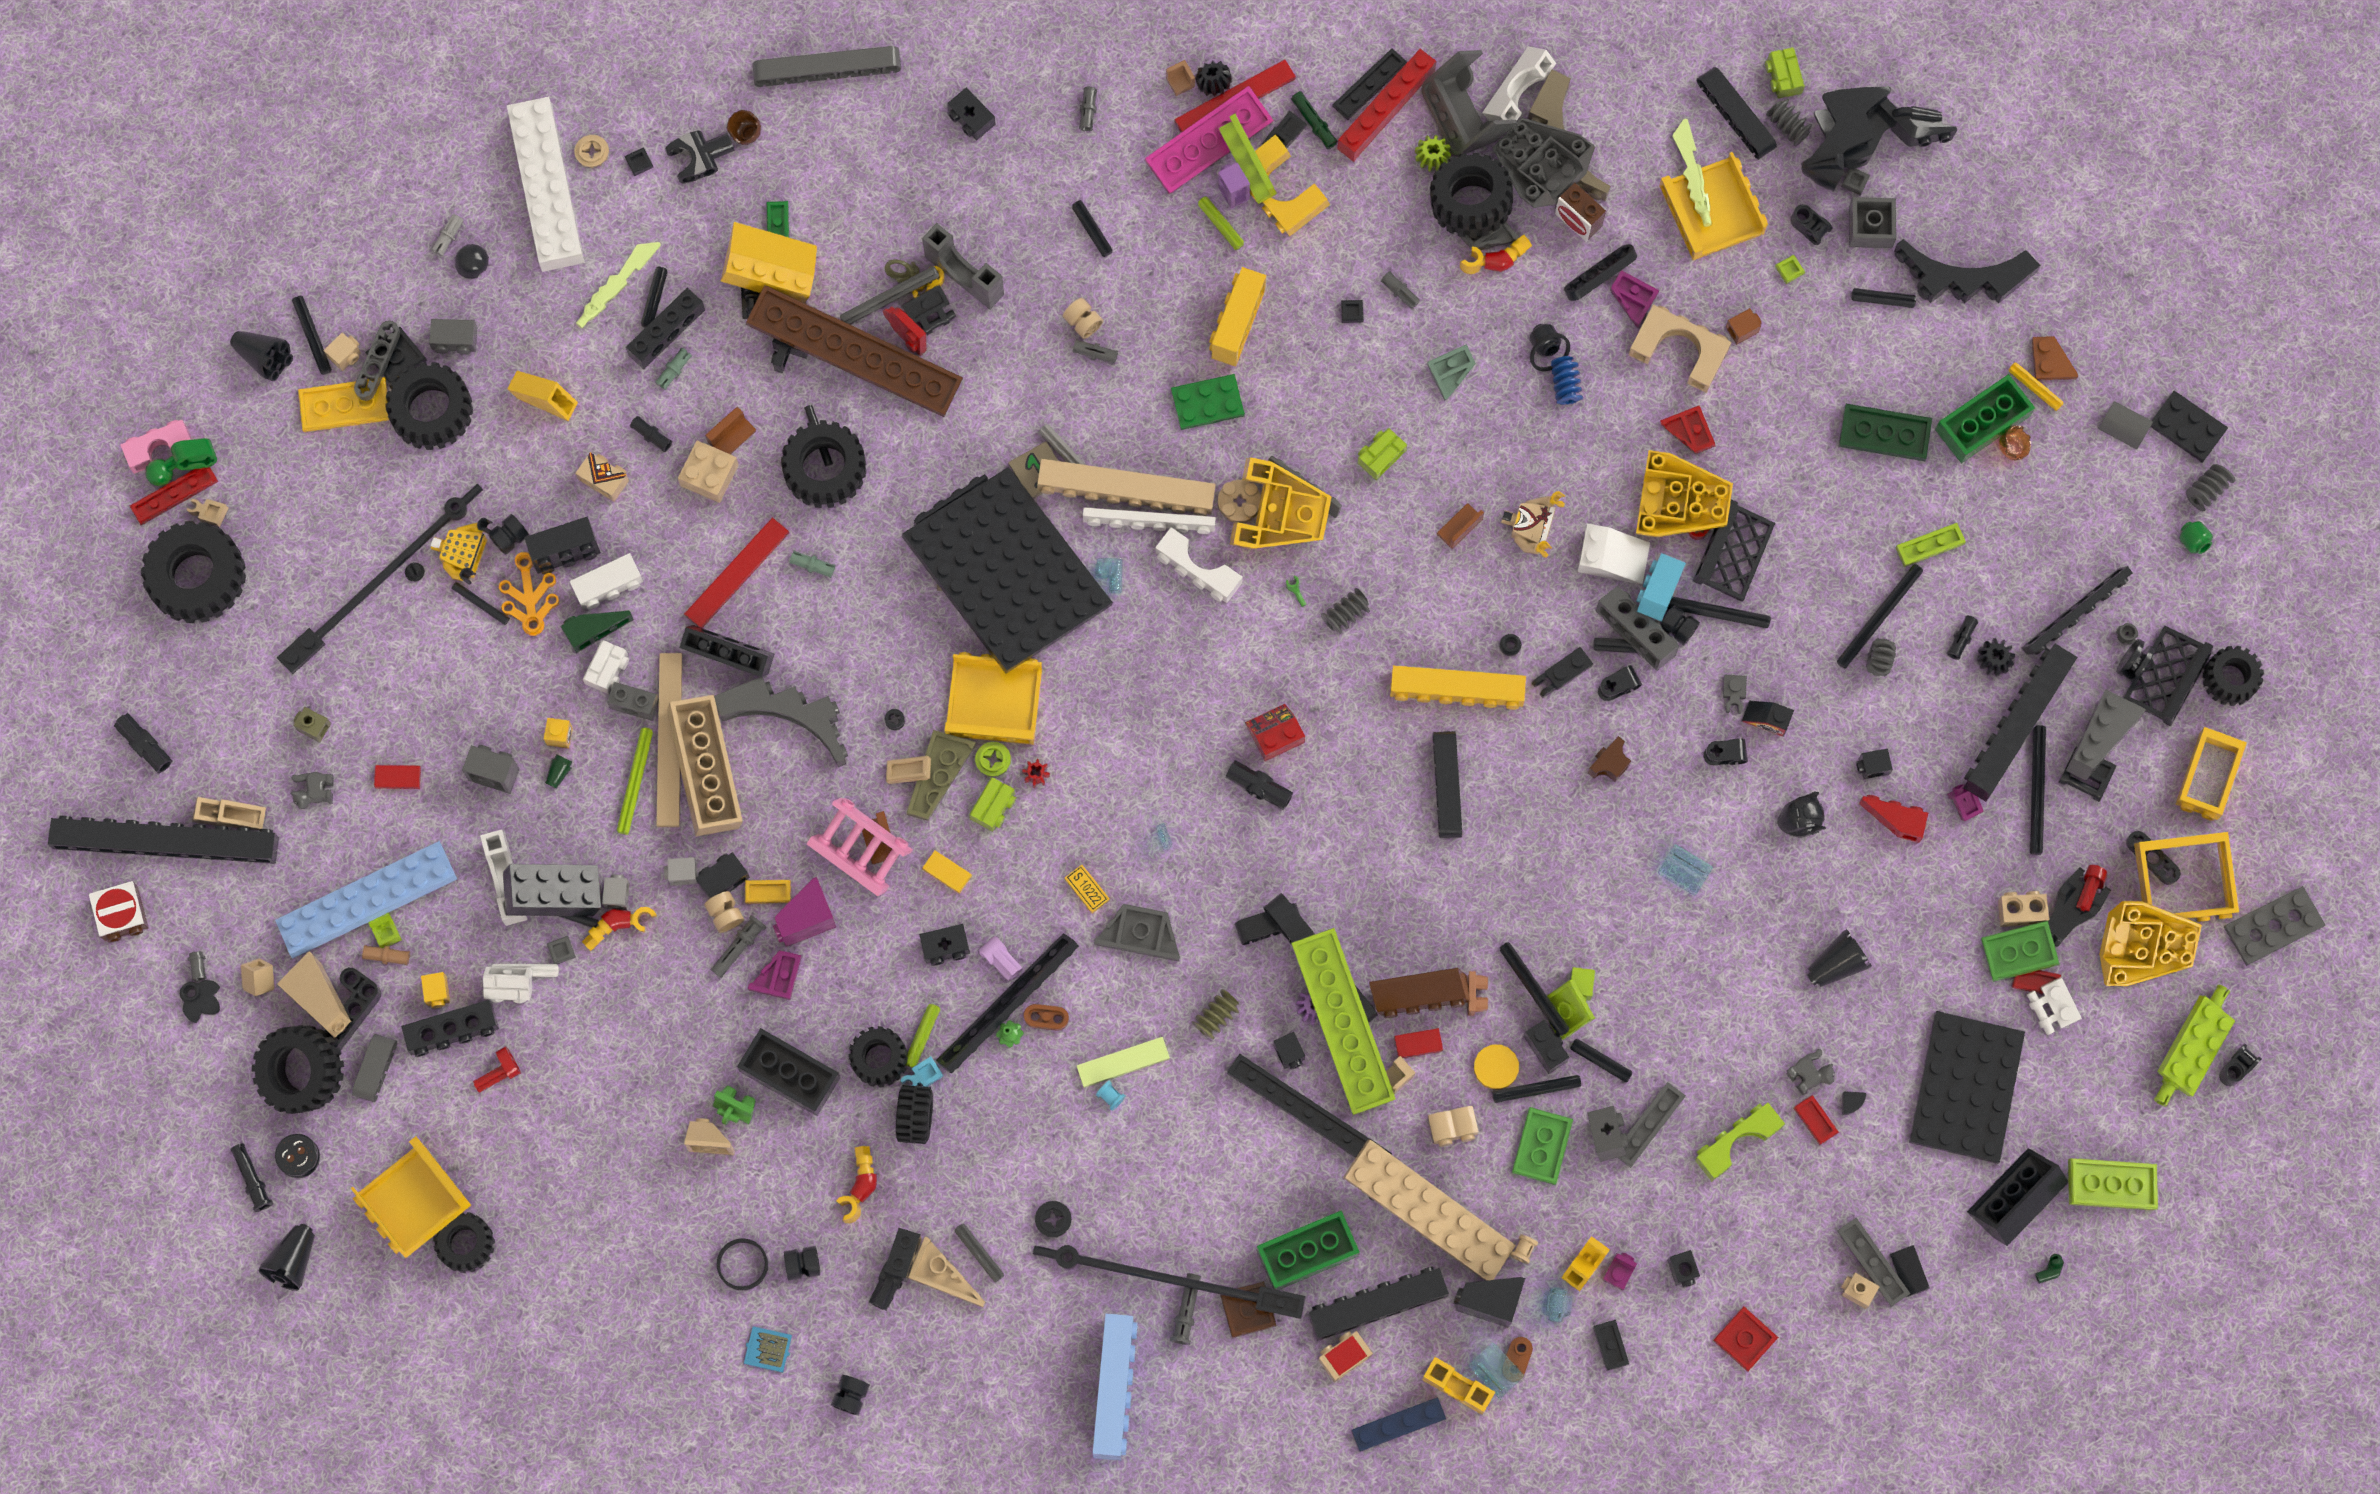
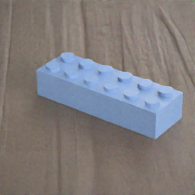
M1105 1313L1093 1458L1121 1461V1456L1126 1455L1127 1439H1123V1434L1128 1432L1129 1415H1125L1126 1408L1130 1409L1131 1392H1127L1128 1385L1132 1386L1134 1373L1133 1369L1129 1367L1130 1362H1135L1136 1348L1135 1345H1132V1339H1137L1138 1322H1134L1133 1316Z

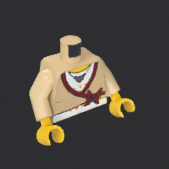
M1560 491L1554 492L1552 496L1540 497L1520 503L1517 514L1504 511L1501 523L1513 526L1511 538L1514 539V542L1524 553L1541 554L1544 558L1548 557V553L1544 550L1547 548L1552 549L1547 542V537L1556 509L1553 506L1556 504L1562 508L1565 505L1564 502L1558 501L1561 497H1566Z

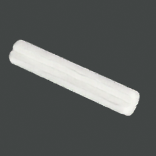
M492 964V967L532 968V977H557L559 974V966L557 964Z

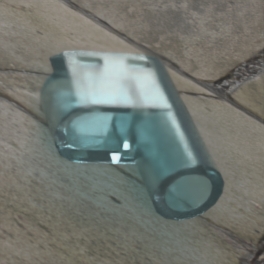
M1099 558L1095 564V578L1109 579V593H1122V559Z

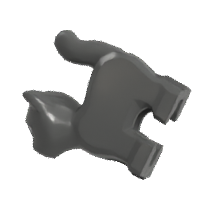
M311 772L292 775L291 778L294 782L306 781L307 791L299 790L290 793L293 796L294 804L299 809H306L310 803L328 802L333 804V793L331 790H325L327 785L334 786L333 774Z
M1821 1049L1807 1054L1798 1060L1796 1065L1787 1070L1786 1074L1792 1082L1796 1080L1797 1076L1801 1078L1802 1082L1796 1088L1802 1095L1820 1083L1830 1085L1834 1082L1835 1072L1832 1068L1833 1064L1825 1065L1817 1071L1812 1062L1822 1056L1823 1052Z

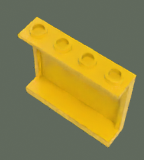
M1733 152L1729 153L1728 158L1701 168L1704 179L1705 194L1708 193L1710 204L1709 213L1712 225L1704 227L1700 214L1694 210L1695 203L1690 199V191L1687 189L1689 181L1684 175L1672 179L1668 175L1660 180L1659 187L1692 260L1761 236L1765 233L1768 226L1765 215L1759 211L1757 197L1752 195L1750 191L1749 179L1747 176L1744 177L1741 171L1742 164L1738 157L1735 158Z
M959 652V655L953 654L954 662L945 733L960 738L1034 745L1042 662L1030 658L1005 674L992 655L982 654L979 657L972 656L968 652Z
M417 1136L409 1141L413 1146L412 1150L358 1192L354 1187L350 1188L356 1195L352 1198L361 1209L363 1207L367 1209L364 1213L372 1224L377 1222L379 1225L376 1228L379 1234L384 1239L387 1237L390 1239L389 1247L395 1254L400 1252L405 1258L471 1206L470 1202Z

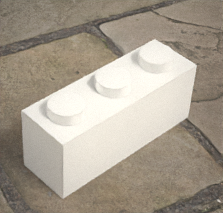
M629 553L571 580L570 584L582 609L587 608L591 610L598 607L601 601L616 599L620 596L621 592L627 589L628 591L637 589L643 580Z

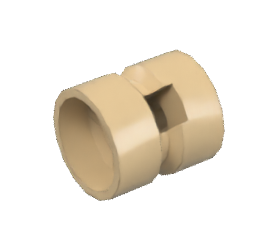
M1084 298L1074 301L1063 313V318L1070 326H1075V331L1082 339L1090 337L1104 322L1096 311H1091L1090 304Z
M730 891L717 894L704 904L710 917H714L713 923L718 933L727 932L744 921L739 908H734L736 902Z

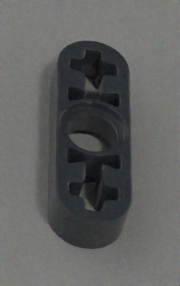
M2134 831L2128 836L2126 844L2135 855L2134 839L2132 837L2135 839L2140 837L2142 839L2141 842L2152 840L2145 833ZM2161 849L2145 851L2147 868L2162 883L2172 885L2180 878L2181 872L2179 867ZM2148 853H2156L2159 856V862L2156 864L2150 863L2147 859ZM2163 861H2165L2167 864H2165L2163 867L2167 871H2174V879L2172 877H2169L2167 879L2165 877L2166 871L2163 868H2161L2158 871L2156 868H2158L2163 863Z

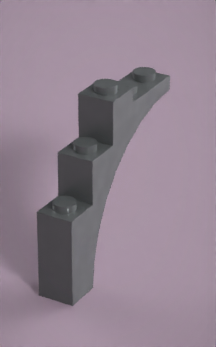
M763 677L714 696L722 721L751 715L774 716L791 721L807 729L817 737L829 750L838 767L846 765L845 757H848V753L844 744L839 745L837 737H840L836 725H831L838 721L837 714L840 711L836 702L830 701L829 696L807 704L803 692H798L796 686L774 694L770 682L765 683Z

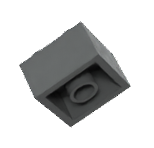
M1852 197L1849 205V247L1893 248L1896 241V198Z
M471 745L462 768L468 781L509 794L512 792L520 770L511 754L500 751L498 754L492 752L491 748L484 745H478V747Z

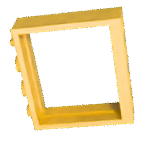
M2228 832L2134 843L2142 901L2152 905L2145 851L2217 843L2226 907L2174 914L2187 919L2196 918L2197 922L2210 921V916L2218 915L2219 919L2232 918V913H2238L2239 907Z

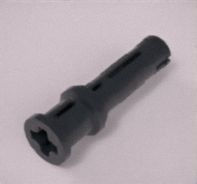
M241 1143L240 1147L239 1144L233 1146L230 1150L246 1183L245 1192L247 1195H250L254 1205V1212H260L271 1207L273 1201L267 1196L264 1189L266 1187L265 1183L260 1181L245 1144Z

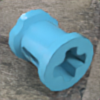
M1110 1080L1096 1093L1098 1098L1101 1097L1110 1105L1111 1111L1115 1110L1126 1097V1095L1120 1094L1112 1086Z

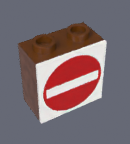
M1574 183L1558 198L1555 214L1587 242L1603 226L1606 210L1580 186Z
M133 881L89 894L98 933L104 941L116 942L121 940V936L128 934L130 936L140 935L144 929L149 928L139 888Z

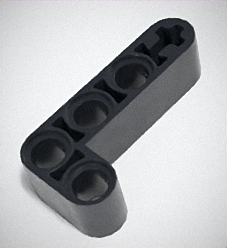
M350 967L344 969L340 974V982L352 993L343 1005L351 1022L347 1025L344 1033L336 1036L338 1041L334 1044L335 1048H340V1051L381 998V990L375 982L357 969ZM349 976H357L355 983L347 984ZM368 988H375V992L371 997H365V991ZM353 1007H361L359 1014L351 1015ZM325 1029L324 1031L327 1032L326 1037H331V1034Z

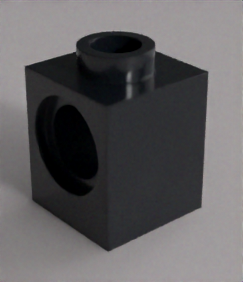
M1888 748L1861 753L1858 758L1859 761H1856L1857 771L1859 774H1862L1863 780L1890 775L1893 770Z
M1294 1032L1273 1041V1046L1284 1069L1290 1067L1293 1070L1303 1065L1302 1061L1305 1060V1054Z
M1691 1250L1670 1256L1667 1259L1676 1286L1682 1284V1287L1685 1288L1696 1284L1695 1280L1700 1277ZM1680 1265L1689 1267L1690 1274L1688 1276L1680 1274L1678 1270Z

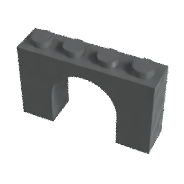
M936 222L922 238L925 258L935 266L940 267L947 276L991 310L1004 295L1003 276L987 263L979 270L969 264L955 248L953 235Z

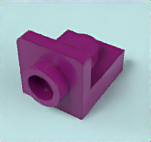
M1965 784L1955 786L1952 789L1953 791L1947 795L1949 799L1954 801L1961 820L1967 821L1984 812L1979 798L1964 789Z
M1623 1252L1621 1255L1616 1253L1603 1281L1623 1291L1637 1265L1634 1262V1258Z

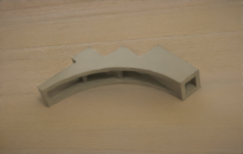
M1551 69L1529 111L1528 119L1565 130L1562 108L1571 78ZM1589 170L1577 183L1578 186L1596 200L1602 199L1606 201L1611 188L1610 185L1596 178Z

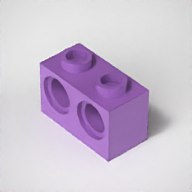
M1238 163L1222 167L1220 172H1218V188L1232 209L1250 199V183Z

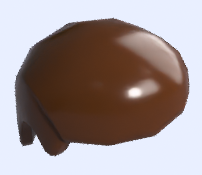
M739 110L734 112L728 119L727 131L736 143L749 145L755 142L761 135V124L752 112Z

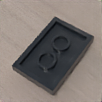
M2175 390L2152 419L2153 423L2151 425V428L2202 463L2228 429L2223 423Z

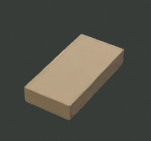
M929 756L887 761L886 782L888 784L930 779L931 758Z

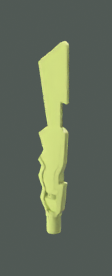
M1683 119L1672 137L1687 166L1683 175L1689 181L1687 189L1690 191V199L1695 203L1694 210L1700 214L1704 227L1712 225L1708 193L1705 194L1701 165L1696 164L1693 151H1696V146L1688 119Z
M661 243L637 244L620 273L609 276L607 284L599 287V291L592 295L591 302L585 305L584 313L578 319L576 325L582 329L588 321L593 320L606 308L605 304L627 285L626 280L635 269L640 271L659 249Z

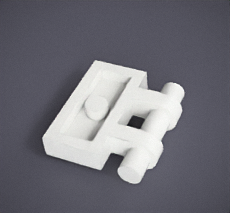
M2061 977L2040 987L2044 994L2043 996L2038 998L2035 991L2027 994L2030 1000L2029 1006L2031 1010H2035L2039 1019L2038 1024L2040 1028L2044 1029L2046 1035L2055 1032L2052 1023L2055 1021L2058 1022L2060 1028H2063L2082 1019ZM2047 1002L2053 1012L2049 1016H2047L2042 1006Z

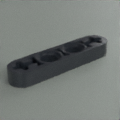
M1626 244L1619 247L1569 282L1564 287L1568 300L1576 301L1581 299L1634 262L1637 258L1634 246Z

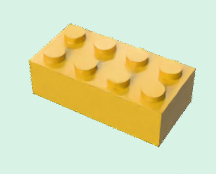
M1244 267L1241 268L1240 273H1235L1232 291L1228 292L1225 298L1224 312H1220L1217 319V330H1213L1209 343H1211L1209 350L1212 351V359L1235 367L1266 291V275Z

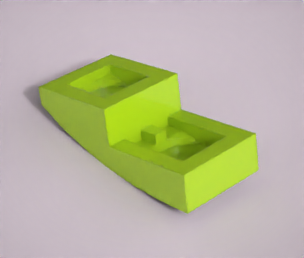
M386 913L368 922L380 948L391 946L402 940L390 913Z

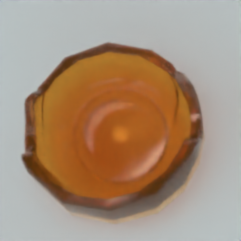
M2013 425L2005 430L1999 439V448L2009 460H2022L2031 450V436L2023 431V426Z

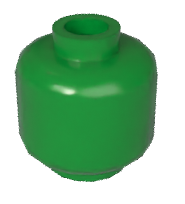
M2187 522L2181 528L2180 542L2190 553L2202 554L2212 546L2213 535L2202 522Z

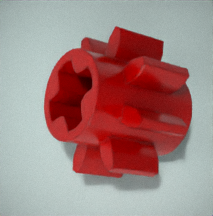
M1039 759L1032 764L1027 761L1028 769H1022V774L1028 775L1024 779L1025 783L1032 782L1033 788L1039 783L1044 786V778L1050 777L1049 772H1044L1048 768V764L1041 765ZM1033 770H1035L1036 772H1039V771H1040V776H1037V775H1033V776H1032V771H1033Z

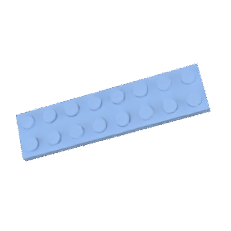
M438 841L296 909L275 921L288 952L293 959L457 880V877L441 842Z

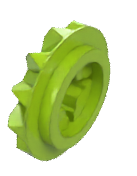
M999 742L985 743L976 752V766L981 773L988 777H999L1007 771L1011 764L1010 752L1006 746ZM994 751H996V758L1000 761L995 762L991 768L990 761L986 758H991Z

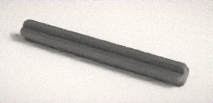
M932 266L841 314L840 319L845 323L852 324L937 279L939 274L936 268Z

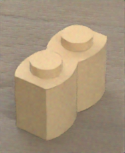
M1473 1106L1428 1115L1433 1144L1439 1143V1147L1449 1146L1456 1139H1461L1462 1142L1472 1141L1475 1139L1474 1136L1479 1133Z

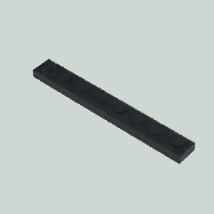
M1063 933L936 1059L939 1065L951 1074L958 1069L1073 954L1079 945Z
M1241 1054L1238 1055L1227 1071L1229 1076L1355 1158L1367 1140H1371ZM1380 1146L1381 1148H1383L1384 1150H1386L1388 1153H1390V1154L1392 1155V1153H1391L1390 1151H1388V1150L1385 1149L1384 1147Z

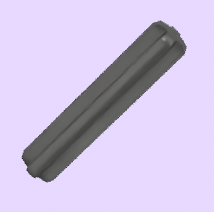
M960 1224L955 1229L957 1236L994 1282L1001 1280L1004 1277V1273L967 1226Z

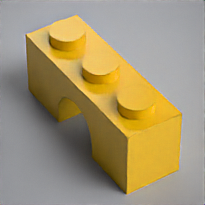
M1434 1357L1422 1378L1424 1382L1483 1415L1495 1394V1391L1476 1380L1472 1381L1455 1371L1454 1367Z

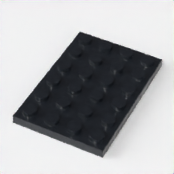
M1936 1011L1909 1143L1999 1164L2025 1031Z

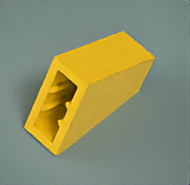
M516 371L507 388L517 399L566 421H569L578 404L557 382L521 371Z

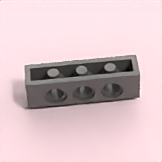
M1616 586L1598 601L1596 612L1658 671L1676 656L1679 645L1676 639L1668 635L1657 621H1653L1649 616L1637 612L1639 605L1631 599L1628 592Z

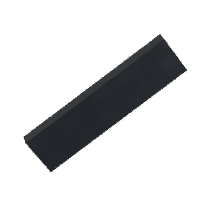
M1391 48L1334 102L1332 107L1345 119L1349 120L1405 66L1407 61Z

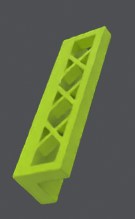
M1236 114L1229 116L1231 122L1220 127L1219 130L1236 163L1239 164L1248 179L1250 190L1259 204L1273 197L1277 192Z

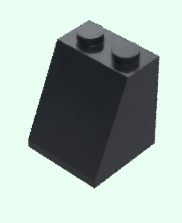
M1514 1277L1467 1282L1463 1288H1458L1453 1304L1457 1305L1456 1311L1509 1328L1526 1278Z

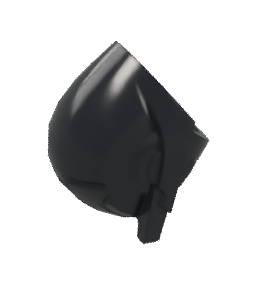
M1814 791L1787 803L1777 819L1779 828L1786 834L1797 838L1807 837L1825 830L1826 826H1822L1825 820L1822 804L1817 799L1819 792Z

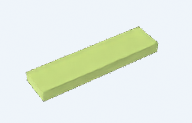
M1160 1037L1076 1066L1083 1087L1086 1088L1169 1060L1170 1057L1164 1039Z

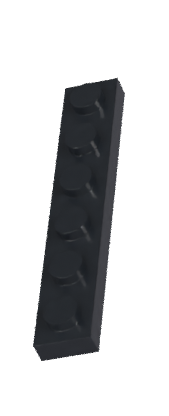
M2128 566L2118 568L2021 647L2026 654L2035 653L2036 655L2047 648L2045 644L2050 640L2055 641L2063 635L2062 631L2066 627L2071 628L2080 621L2078 618L2082 614L2086 615L2096 608L2095 604L2099 600L2104 601L2112 595L2111 591L2115 587L2120 588L2129 581L2128 577L2133 574Z

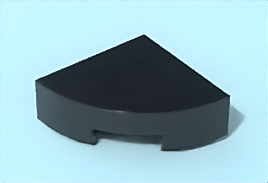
M1844 1091L1842 1115H1849L1857 1111L1863 1105L1866 1093Z

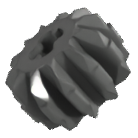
M1877 638L1872 642L1866 664L1869 673L1879 677H1885L1890 673L1896 655V645L1894 642L1884 638Z

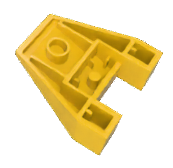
M1252 457L1246 458L1242 480L1263 484L1255 526L1238 522L1233 523L1229 545L1255 549L1323 540L1331 496L1271 461Z

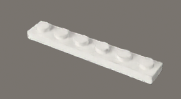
M1097 508L1083 509V522L1090 526L1109 524L1110 527L1121 528L1122 525H1128L1138 530L1144 529V527H1153L1156 531H1165L1166 528L1170 529L1172 527L1180 533H1186L1188 530H1197L1199 534L1215 532L1216 517Z

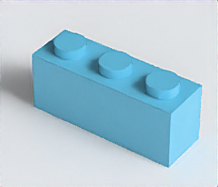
M1661 553L1658 561L1653 560L1649 570L1653 574L1652 576L1647 574L1642 586L1646 590L1641 589L1636 602L1640 603L1637 612L1662 622L1686 564L1685 562Z

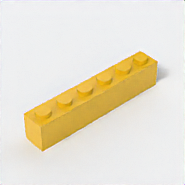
M1393 665L1390 697H1395V700L1407 701L1408 698H1414L1422 703H1428L1430 700H1439L1441 704H1452L1453 701L1461 702L1464 706H1474L1475 703H1479L1487 708L1505 705L1507 709L1515 710L1524 705L1526 676Z

